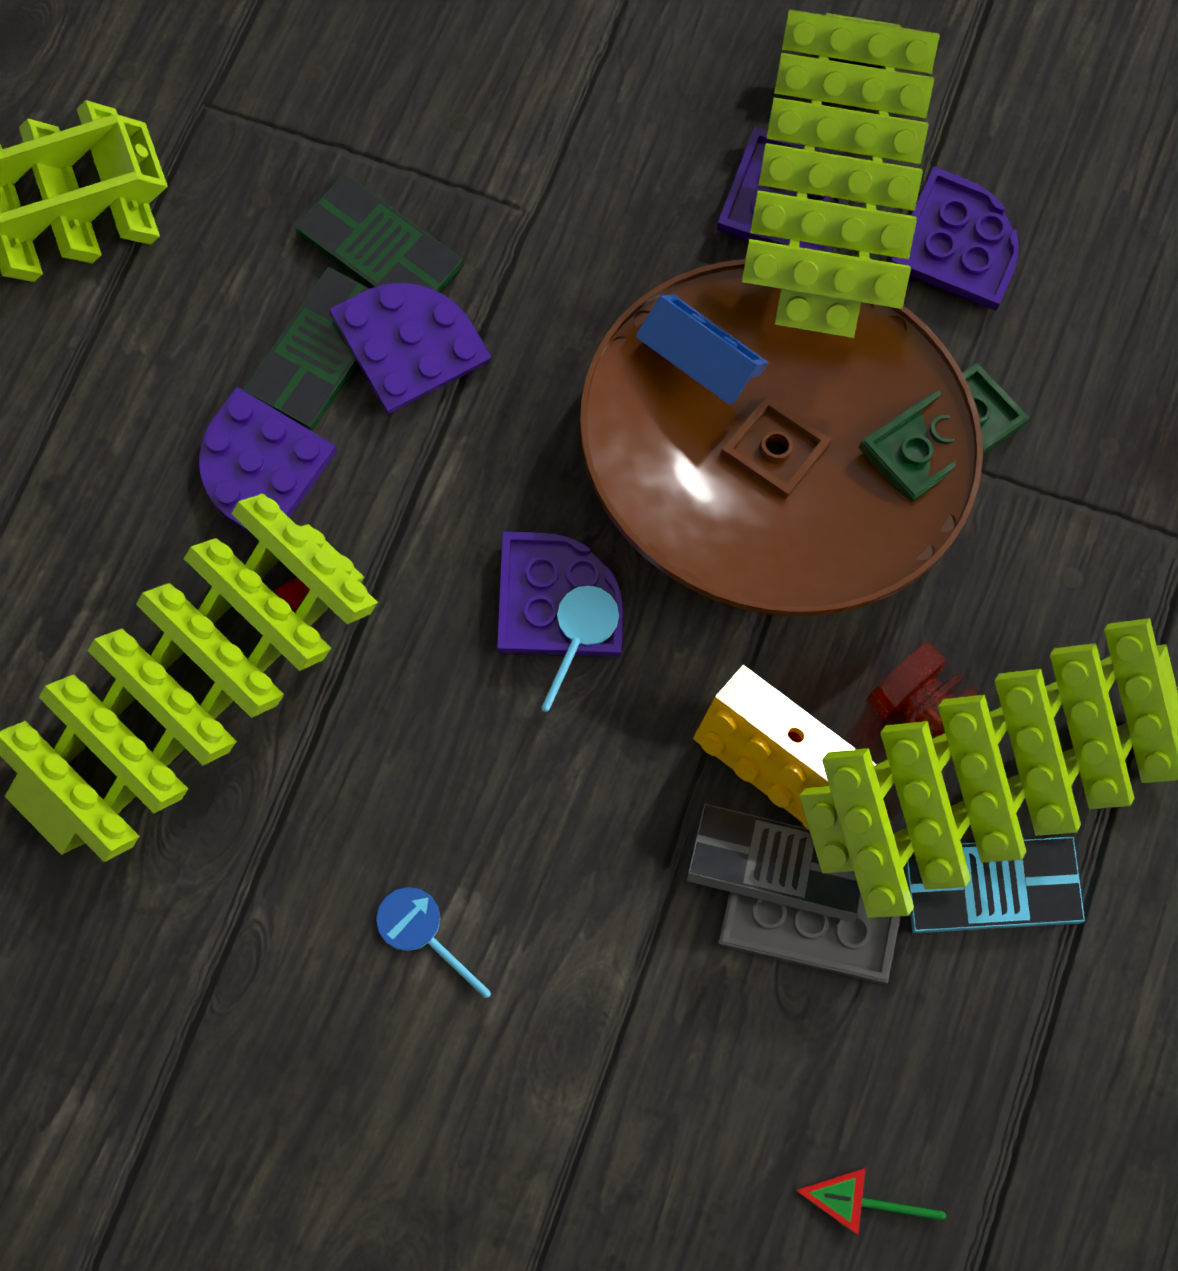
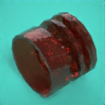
M927 642L910 654L886 676L865 702L883 721H888L901 712L907 717L902 724L927 721L933 739L945 733L938 709L943 699L976 696L980 693L973 686H970L956 697L953 692L962 684L965 678L961 674H957L943 683L939 676L943 673L949 661L930 642Z

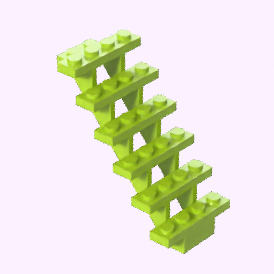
M789 9L782 50L818 55V59L781 53L774 94L811 99V103L774 97L767 139L802 144L804 148L798 149L766 143L759 185L797 192L795 197L757 191L750 233L789 239L788 245L749 239L742 282L781 289L775 325L854 338L861 302L903 309L911 267L872 260L869 257V253L909 259L917 218L915 216L876 210V205L915 211L923 170L883 163L882 158L921 164L929 124L927 122L891 117L888 112L921 118L927 117L934 77L897 72L894 68L932 74L940 37L938 33L901 28L899 24L831 13L821 15ZM829 57L883 66V68L878 69L836 61H829ZM822 101L877 111L876 114L824 106ZM815 147L869 155L870 160L816 152ZM807 193L863 202V208L807 199ZM800 241L856 250L857 253L856 257L801 248L799 246Z
M85 100L77 108L82 125L60 131L58 126L27 118L19 126L24 143L2 149L0 145V271L2 276L35 282L43 274L33 240L50 224L62 257L88 263L95 262L102 254L91 222L109 205L121 238L151 245L160 237L149 203L168 186L145 122L120 116L114 108ZM90 149L101 182L79 189L72 166ZM32 168L43 200L21 207L14 184Z
M264 494L238 501L231 514L259 540L246 565L233 554L229 546L217 538L191 546L184 560L212 586L199 610L185 598L180 590L170 583L143 592L136 605L164 632L151 656L123 629L95 638L88 652L116 679L103 702L89 690L86 684L73 674L45 685L39 696L67 726L54 749L26 721L0 731V756L17 773L5 797L61 855L86 843L103 862H106L133 848L140 836L118 815L125 806L137 796L153 813H156L182 800L188 788L166 766L185 748L202 765L230 753L237 741L215 719L233 701L251 718L276 707L284 694L263 672L281 654L299 671L323 661L331 647L310 626L328 607L346 624L372 613L378 602L367 592V589L361 583L365 577L354 568L353 563L347 557L337 552L325 540L324 535L320 531L312 528L309 524L304 526L295 524L280 510L279 505L274 500ZM278 560L310 589L296 613L291 610L285 600L279 598L261 580ZM232 606L263 635L249 659L243 655L240 648L232 644L214 626V623ZM184 652L215 682L201 706L190 693L185 691L166 672V669ZM135 699L166 728L165 733L153 752L117 718ZM86 747L117 776L104 800L69 765Z
M1150 618L1107 624L1104 632L1110 657L1101 661L1096 643L1054 648L1050 658L1056 682L1045 686L1041 669L999 673L994 681L1001 707L989 712L985 695L943 699L938 709L945 733L933 739L927 721L886 725L880 734L888 760L875 766L873 765L869 748L827 752L822 759L829 786L805 788L799 795L822 873L854 871L868 918L909 916L914 905L903 867L913 852L925 890L965 888L971 878L960 840L969 825L972 829L981 863L1022 860L1026 853V848L1016 813L1025 798L1035 836L1077 833L1081 823L1071 786L1079 772L1089 809L1131 806L1134 795L1125 759L1132 746L1142 783L1178 780V691L1167 645H1156ZM1115 680L1117 681L1127 721L1118 727L1116 726L1108 694ZM1061 705H1063L1073 744L1072 749L1063 753L1054 722V717ZM1007 730L1019 774L1009 779L1006 777L998 747L1000 740ZM951 756L963 796V801L953 806L950 805L941 773ZM895 783L907 828L893 834L883 798Z

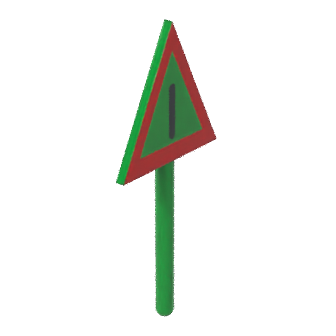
M866 1168L796 1190L797 1193L857 1236L861 1207L937 1220H944L946 1218V1213L939 1210L862 1198Z

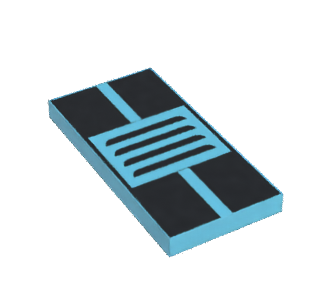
M1074 837L1023 840L1026 853L1022 860L982 863L980 862L975 843H961L971 878L965 888L925 890L913 852L905 864L907 884L914 905L910 913L912 933L1083 923L1085 917Z

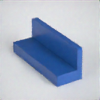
M674 294L661 295L636 334L639 340L728 404L735 403L749 380L761 376L769 363Z

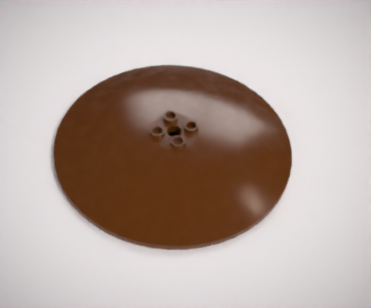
M746 259L719 262L693 269L658 285L635 301L606 333L593 356L586 375L581 398L579 428L581 448L587 473L600 503L624 538L651 564L688 589L739 609L771 615L818 616L850 611L873 604L897 593L932 568L951 547L967 521L978 492L983 462L982 431L971 390L959 366L932 330L905 306H903V309L861 302L854 338L775 325L781 289L742 282ZM661 295H676L769 362L761 376L749 380L735 403H726L637 338V332ZM939 390L941 396L921 411L927 428L928 439L933 445L928 479L955 460L956 465L947 477L912 503L894 488L858 447L864 438L931 393ZM939 415L950 416V419L938 421L935 424V430L943 438H955L954 442L943 444L932 439L929 428L935 417ZM778 442L784 446L786 452L780 455L773 454L766 448V444Z

